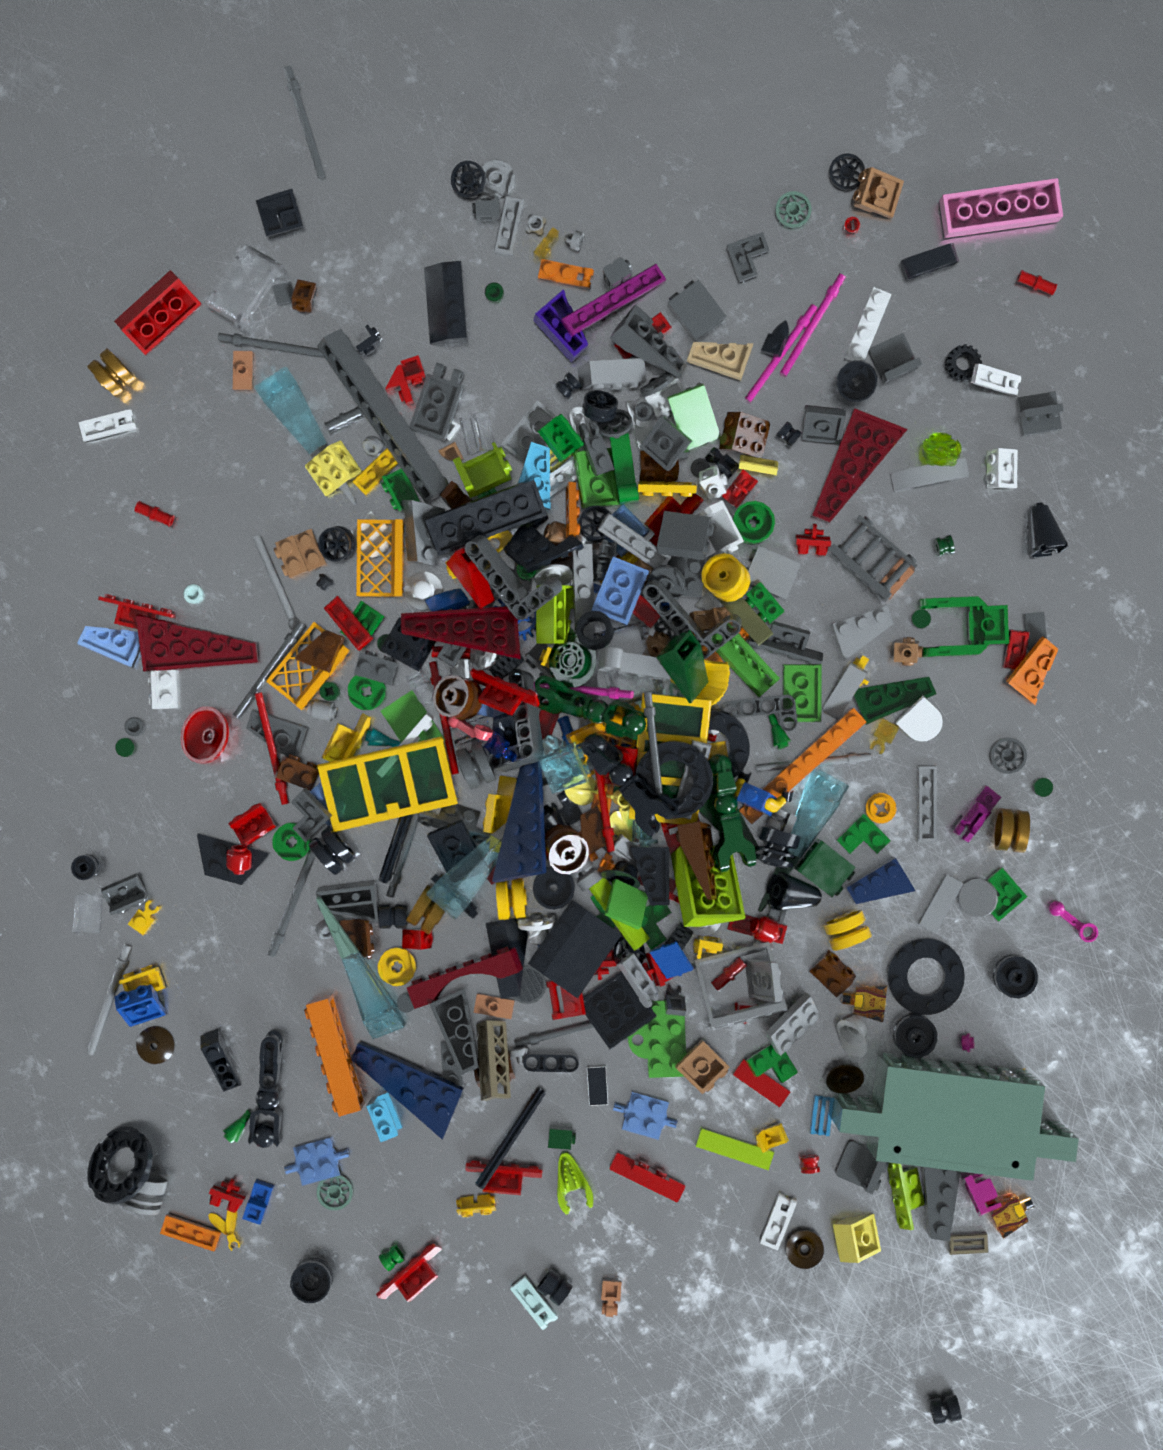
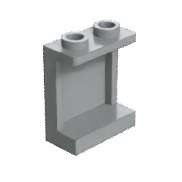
M758 546L756 550H752L749 556L751 564L749 568L746 567L750 574V585L755 587L761 582L771 594L786 600L801 563Z

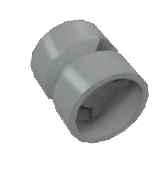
M589 857L580 870L570 874L573 879L577 878V885L582 892L603 878L597 869L592 868L593 863ZM582 870L586 871L587 873L583 875Z

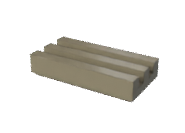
M987 1232L951 1234L949 1242L950 1255L989 1253ZM983 1238V1240L953 1241L954 1239ZM984 1245V1248L954 1249V1246Z

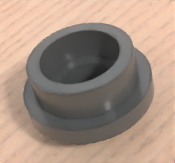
M641 402L635 407L634 413L638 420L648 421L653 417L654 409L651 404ZM643 408H646L648 411L645 416L642 414Z

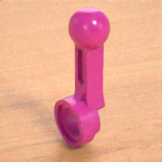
M1053 901L1049 905L1050 913L1054 916L1062 917L1077 930L1081 940L1085 942L1096 940L1098 928L1094 924L1080 922L1065 910L1063 903L1060 901ZM1086 927H1090L1092 930L1088 937L1083 935V930Z

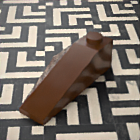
M699 821L677 825V841L680 842L707 899L716 900L715 876L711 873L714 859H712L710 850L714 849L710 824Z

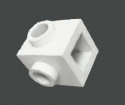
M717 465L699 472L700 490L702 494L706 493L709 500L721 497L727 493V478L724 473H720Z

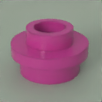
M967 1033L962 1035V1050L971 1052V1049L975 1048L974 1037Z

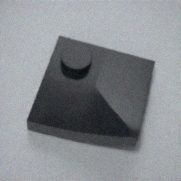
M292 189L256 200L266 237L303 227Z

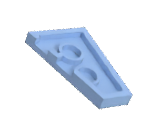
M85 626L77 642L82 647L128 667L132 666L140 649L138 632Z

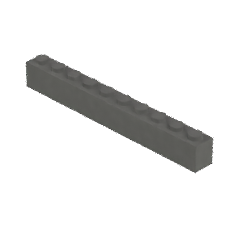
M339 329L323 337L317 347L424 502L427 504L439 497L448 486L447 479L441 474L436 463L426 452L425 447L416 438L415 433L407 425L402 414L398 412L393 401L387 396L381 384L371 373L370 368L362 360L359 352L353 347L348 336L344 334L342 329Z

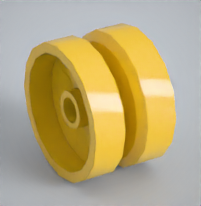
M722 553L711 557L706 562L702 570V582L705 588L719 600L732 602L743 597L748 591L750 574L737 558L731 554Z
M523 878L511 880L512 889H509L508 881L496 883L499 920L510 918V907H513L516 919L526 918L527 895Z
M862 910L840 915L823 924L827 935H835L829 940L833 951L854 946L872 936L868 926H859L866 920Z

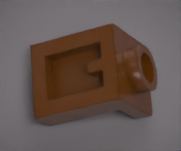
M297 279L292 294L293 309L300 312H311L316 283Z
M453 481L440 494L441 498L451 509L473 501Z

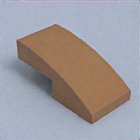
M725 607L689 613V616L702 631L710 630L730 615Z

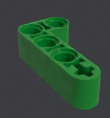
M629 432L617 439L609 437L619 505L639 502Z

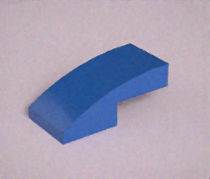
M461 588L448 590L425 600L430 611H445L450 608L458 610L470 603Z
M256 1179L242 1219L261 1225L274 1185Z

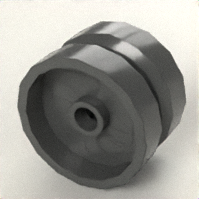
M481 741L471 745L473 757H471L468 749L465 747L455 751L462 775L471 790L480 787L481 780L479 774H481L486 783L496 780L494 770L491 769L488 763V755Z

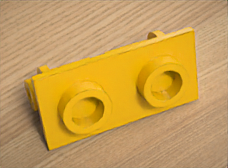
M491 1194L477 1196L478 1203H474L473 1196L460 1197L459 1200H456L457 1208L460 1207L456 1212L462 1217H471L473 1213L490 1215L492 1211H496L495 1205H492L495 1203V1196H491Z

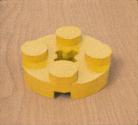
M401 947L390 948L385 951L378 962L379 976L383 981L392 986L405 985L415 974L416 960L408 949ZM395 961L402 964L399 972L396 969H392Z

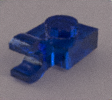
M494 731L484 747L499 759L503 756L505 759L514 762L517 758V755L507 748L510 742L500 733Z

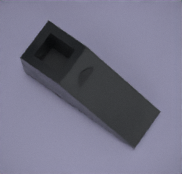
M219 1029L201 1035L200 1049L223 1092L241 1086L229 1050Z

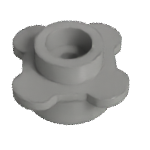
M534 214L528 215V225L525 226V230L528 233L535 232L537 235H542L546 218Z

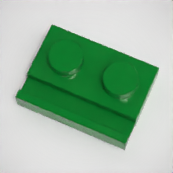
M360 601L353 611V614L371 636L385 617L363 601Z

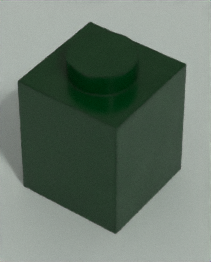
M550 1125L548 1148L571 1150V1144H575L576 1133H572L573 1127Z

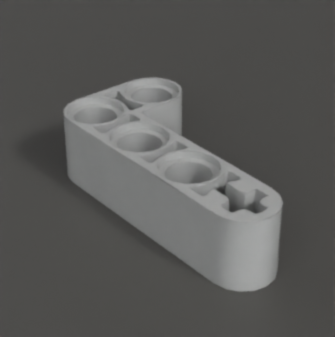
M613 647L600 650L598 670L657 680H671V677L656 657L623 652V649Z

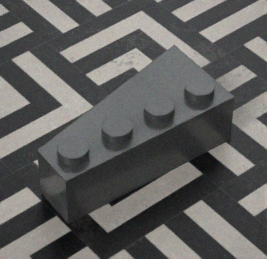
M464 988L430 1004L461 1076L479 1068Z
M921 1167L927 1234L931 1239L950 1242L960 1171Z

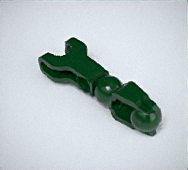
M540 676L535 681V690L539 694L538 700L540 704L538 708L552 714L565 713L579 718H588L593 723H603L608 734L619 737L627 736L633 740H638L637 735L642 734L645 730L646 716H644L643 711L635 710L634 706L620 700H614L609 706L603 700L596 699L592 701V697L589 696L588 698L585 694L572 690L559 680L548 676ZM546 683L549 685V689L542 688L540 685ZM547 699L549 702L543 703L542 700ZM616 714L624 715L621 725L611 721Z
M715 754L711 756L709 763L713 772L711 793L713 796H716L714 808L718 813L716 816L720 840L714 848L713 857L716 869L723 873L729 870V859L732 854L738 852L743 863L748 867L756 865V853L754 845L743 836L739 812H736L738 801L733 794L737 791V787L731 772L732 764L730 759L726 755Z

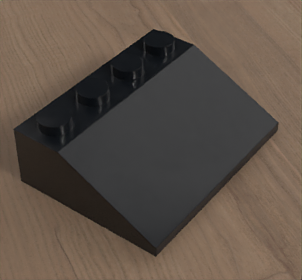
M571 900L527 964L578 999L622 935Z

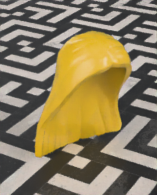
M704 660L708 683L696 698L712 700L711 706L720 701L728 687L730 675L728 662Z

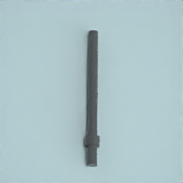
M286 66L284 70L288 80L287 87L289 92L292 93L318 179H322L326 176L299 93L300 86L298 80H295L292 67Z
M234 333V335L218 334L219 341L232 342L233 345L241 346V344L324 357L319 348L243 337L242 334Z
M298 621L291 633L285 636L284 643L233 713L236 718L239 719L255 697V693H258L290 646L294 645L298 640L297 636L305 626L303 623Z
M648 691L644 692V716L647 718L655 793L663 794L654 719L656 710L653 707L652 692Z
M420 787L417 796L419 804H423L428 788ZM419 813L411 815L394 872L391 873L389 878L390 885L386 894L388 897H394L397 885L401 882V872L417 825Z
M311 849L308 852L278 929L271 938L272 943L267 953L271 957L275 956L279 944L283 942L285 937L283 934L315 858Z
M590 1021L540 1034L532 1033L529 1034V1037L517 1039L514 1042L516 1048L528 1044L532 1046L539 1044L540 1041L594 1027Z

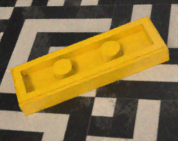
M386 448L352 482L365 495H368L383 480L382 476H387L398 463L388 448Z

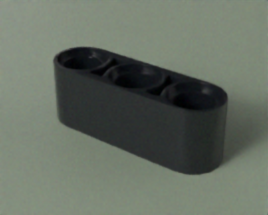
M953 243L901 260L907 280L959 262Z
M532 1051L524 1056L523 1065L526 1070L531 1072H574L579 1066V1058L572 1052ZM529 1057L536 1058L537 1064L535 1066L528 1065L527 1059ZM552 1057L557 1063L554 1066H548L546 1060ZM573 1058L576 1064L569 1067L565 1064V1060Z

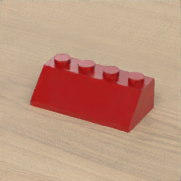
M170 270L114 322L146 355L197 309L201 302Z

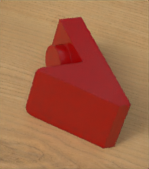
M400 364L397 365L385 390L390 392L401 388L398 391L401 402L405 401L406 405L409 406L414 404L402 365Z

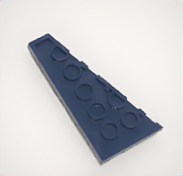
M542 761L526 764L519 769L492 879L495 883L546 873Z
M359 1041L351 1060L443 1140L464 1087Z

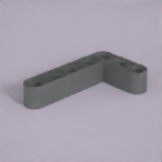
M478 535L465 545V552L511 613L519 620L529 617L562 591L561 582L557 578H550L529 594L485 536Z
M651 579L646 583L643 590L645 599L676 635L688 630L695 633V638L698 642L708 649L702 651L704 659L708 658L740 632L741 618L736 614H730L704 633L660 581ZM655 587L658 592L653 594L649 592L648 588ZM661 602H668L670 607L664 608ZM679 616L683 621L676 622L673 617ZM735 622L737 627L730 628L728 623ZM713 634H720L722 639H715Z
M513 669L509 673V683H515L523 689H530L535 692L531 673L520 669ZM523 701L513 713L518 744L491 753L487 759L491 769L507 772L523 767L526 764L538 762L543 758L544 747L538 707Z

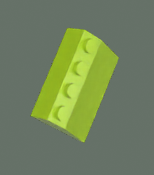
M679 846L671 854L684 927H702L746 918L733 854L729 859L728 871L720 873L716 869L715 862L713 869H711V873L715 876L716 900L707 899L682 847ZM710 850V854H711V856H712V859H714V857H713V851H714V850Z

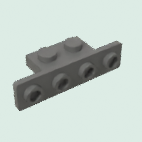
M773 621L771 627L773 635L760 646L750 636L748 638V644L754 648H764L775 654L781 653L793 659L806 660L811 664H822L823 661L822 652L806 648L810 636V631Z
M455 804L442 807L439 816L425 811L420 812L418 815V822L422 825L438 829L462 819L476 843L490 845L492 840L491 833L475 828L480 816L479 811Z

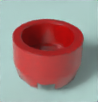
M852 216L846 219L844 225L848 232L855 233L860 229L858 218ZM851 221H854V224H855V229H854V230H852Z

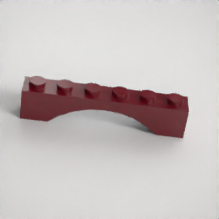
M508 946L497 950V954L491 955V953L480 956L478 961L474 962L473 959L463 962L461 967L457 968L456 965L446 968L444 973L440 974L439 971L429 974L427 979L423 980L420 977L412 980V984L407 987V991L414 1009L433 1003L438 999L448 983L461 976L485 974L502 979L520 972L523 967L515 947L511 949Z

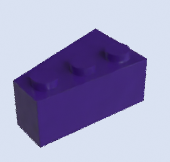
M563 289L535 313L533 321L572 363L586 351L588 342L583 331L571 337L561 322L562 318L573 312Z

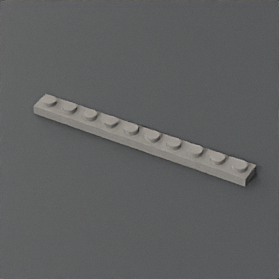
M583 544L584 548L577 551L576 549L572 551L575 629L579 618L585 613L590 612L594 605L592 544ZM595 621L586 625L583 631L584 636L589 640H596ZM597 664L591 678L581 686L597 687ZM585 694L588 698L589 696L592 697V701L598 699V695ZM578 717L579 728L592 723L588 718Z

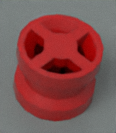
M809 1154L800 1156V1161L802 1162L801 1173L813 1174L820 1172V1167L818 1166L819 1155Z

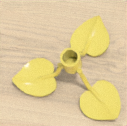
M583 773L575 775L564 785L566 796L578 805L590 804L593 801V793L598 794V790H594L596 785L592 776L585 778ZM619 790L615 791L613 795L606 793V797L613 799V802L619 805V811H614L610 815L611 828H613L614 834L617 836L623 834L630 841H633L638 825L634 819H628L630 804Z

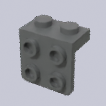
M849 1141L836 1170V1175L839 1178L863 1187L865 1192L873 1195L874 1191H877L880 1187V1176L882 1172H886L889 1162L876 1161L866 1146Z

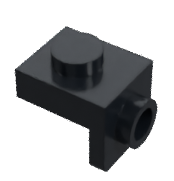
M368 324L365 328L371 336L356 346L361 356L364 354L366 356L370 355L375 351V347L380 344L378 339L380 334L375 327L370 328Z

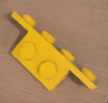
M362 713L354 730L337 723L321 758L331 762L353 757L356 750L362 744V737L365 731L370 727L371 717ZM349 766L335 769L330 783L339 787L346 778V771Z
M499 776L497 794H488L485 802L486 815L483 819V832L493 834L507 822L517 778ZM492 836L489 850L499 853L501 842Z

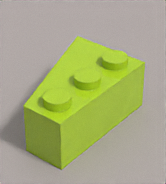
M562 585V591L536 611V643L564 644L567 642L571 620L569 619L570 611L574 609L573 586Z

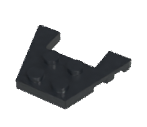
M548 515L522 524L504 547L505 554L529 574L551 564V560L558 557H567L569 552L576 549L577 551L584 548L582 542L571 534L559 545L555 546L536 530L537 527L549 519Z

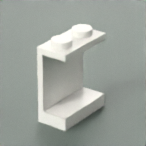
M723 500L696 514L710 517L711 524L714 525L713 536H709V539L716 552L708 556V560L717 554L726 552L730 554L739 549L737 545L744 542Z

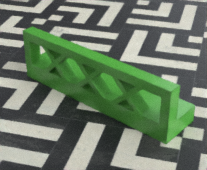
M718 633L713 635L717 640L722 639V636ZM739 634L716 651L758 697H761L780 679Z

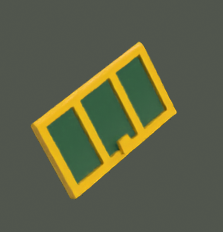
M642 692L640 711L644 712L645 700L644 692ZM652 693L653 707L656 710L654 719L657 744L675 740L689 744L692 743V740L707 743L712 700L695 698L692 703H689L685 697ZM645 718V730L642 734L637 735V766L644 754L650 749L647 718ZM668 761L660 766L663 794L668 795L670 798H676L685 768L684 763ZM630 805L628 819L635 820V810ZM699 810L692 814L691 819L674 818L669 820L659 816L657 813H655V817L658 822L683 825L698 822Z
M442 736L318 764L317 769L328 812L332 815L330 820L333 832L458 804Z

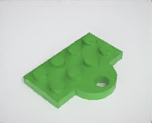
M664 1000L652 1001L653 1004L650 1007L657 1017L628 1037L629 1047L638 1057L648 1059L649 1078L684 1077L675 1066L686 1056L685 1016L666 1014ZM636 1034L643 1037V1042L639 1045L632 1042V1038Z

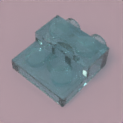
M575 742L557 748L556 752L539 757L552 794L589 782L588 774H591L588 763L583 764L582 757H584L582 747H577Z

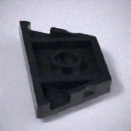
M201 833L197 834L204 875L243 885L270 854V852L247 846V849L252 853L251 868L245 871L244 874L236 875L227 868V851L232 846L241 844Z

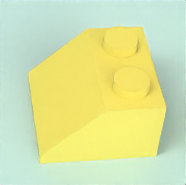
M874 1214L845 1218L833 1224L840 1262L859 1263L881 1252Z

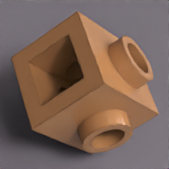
M656 631L653 636L649 635L643 644L647 647L642 655L657 657L671 639L665 633Z
M904 637L903 640H896L894 644V662H902V665L907 666L914 665V663L918 662L919 658H922L923 646H919V641H916L913 637Z

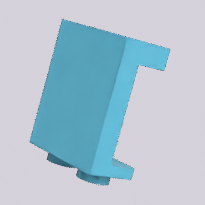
M385 1092L371 1098L366 1107L380 1142L398 1136L397 1130L403 1128L391 1095Z

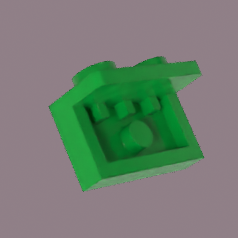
M562 414L553 418L537 431L560 462L584 445L580 436L573 430L569 421Z
M402 468L387 476H382L383 482H381V485L386 493H390L392 499L389 501L394 510L398 509L400 513L404 511L402 500L420 502L409 478Z
M761 582L744 595L746 597L745 601L751 608L754 607L756 609L757 615L768 625L784 613V609Z

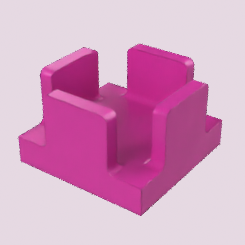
M974 1174L963 1179V1183L978 1216L1002 1207L1001 1203L986 1207L985 1203L994 1200L998 1194L991 1179L975 1183L974 1179L984 1174Z

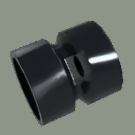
M94 854L78 856L71 864L72 874L79 880L94 878L99 875L102 869L101 860Z
M391 904L379 905L380 929H390L393 925L398 929H407V904H396L394 907Z
M550 1269L540 1281L536 1290L544 1296L550 1295L549 1299L559 1306L566 1299L573 1285L564 1279L560 1281V1275Z
M956 1395L946 1396L944 1400L940 1398L929 1400L935 1426L946 1424L947 1420L950 1422L962 1420L960 1405ZM941 1406H945L946 1415L942 1414Z

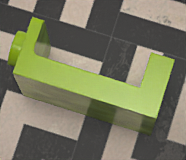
M492 442L493 450L462 463L460 457L453 459L470 498L512 480L509 473L512 471L508 460H503L506 455L502 447H497L495 442Z

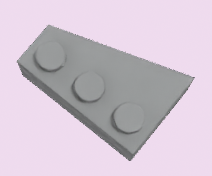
M638 358L588 361L578 368V378L581 384L580 391L602 390L605 388L620 389L623 386L638 388L640 384L646 382L644 360Z
M888 606L830 625L842 661H845L894 624Z

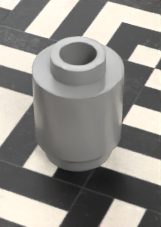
M318 699L310 700L307 715H310L311 718L330 722L331 718L336 716L337 707H334L332 702Z

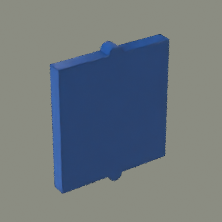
M677 942L668 945L663 944L661 947L650 951L651 956L666 979L682 976V974L694 969Z

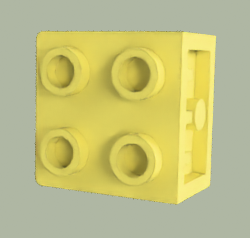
M341 440L327 446L305 465V468L326 497L362 472Z

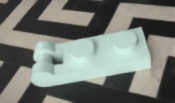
M526 1275L510 1287V1290L542 1330L548 1327L547 1324L558 1319L556 1312L548 1305ZM545 1311L547 1315L542 1318L540 1314Z

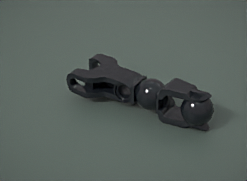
M596 732L586 736L581 746L584 753L588 756V760L599 775L609 773L611 783L621 787L619 792L622 793V796L635 810L636 824L648 836H654L658 833L660 824L655 817V813H659L669 820L678 815L679 809L668 795L655 793L637 774L633 776V771L629 765L621 763L623 753Z
M277 1029L270 1030L261 1042L259 1056L260 1086L255 1097L258 1106L250 1114L248 1143L250 1145L254 1142L261 1148H268L273 1144L278 1147L280 1144L282 1111L277 1108L280 1097L277 1091L278 1085L276 1084L280 1076L284 1035ZM265 1076H271L274 1082H266ZM262 1113L265 1116L270 1114V1116L274 1117V1128L269 1124L257 1126L258 1115Z

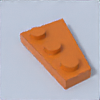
M1042 636L1006 682L1032 704L1036 705L1039 690L1043 688L1044 678L1047 671H1050L1058 648Z

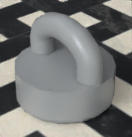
M576 230L574 234H567L564 240L570 244L571 249L578 251L582 247L584 233Z
M375 436L366 437L362 443L363 449L369 455H377L384 446L383 441Z
M325 919L320 921L316 925L315 931L320 939H329L332 935Z
M527 1046L510 1048V1057H516L518 1064H523V1056L528 1054Z

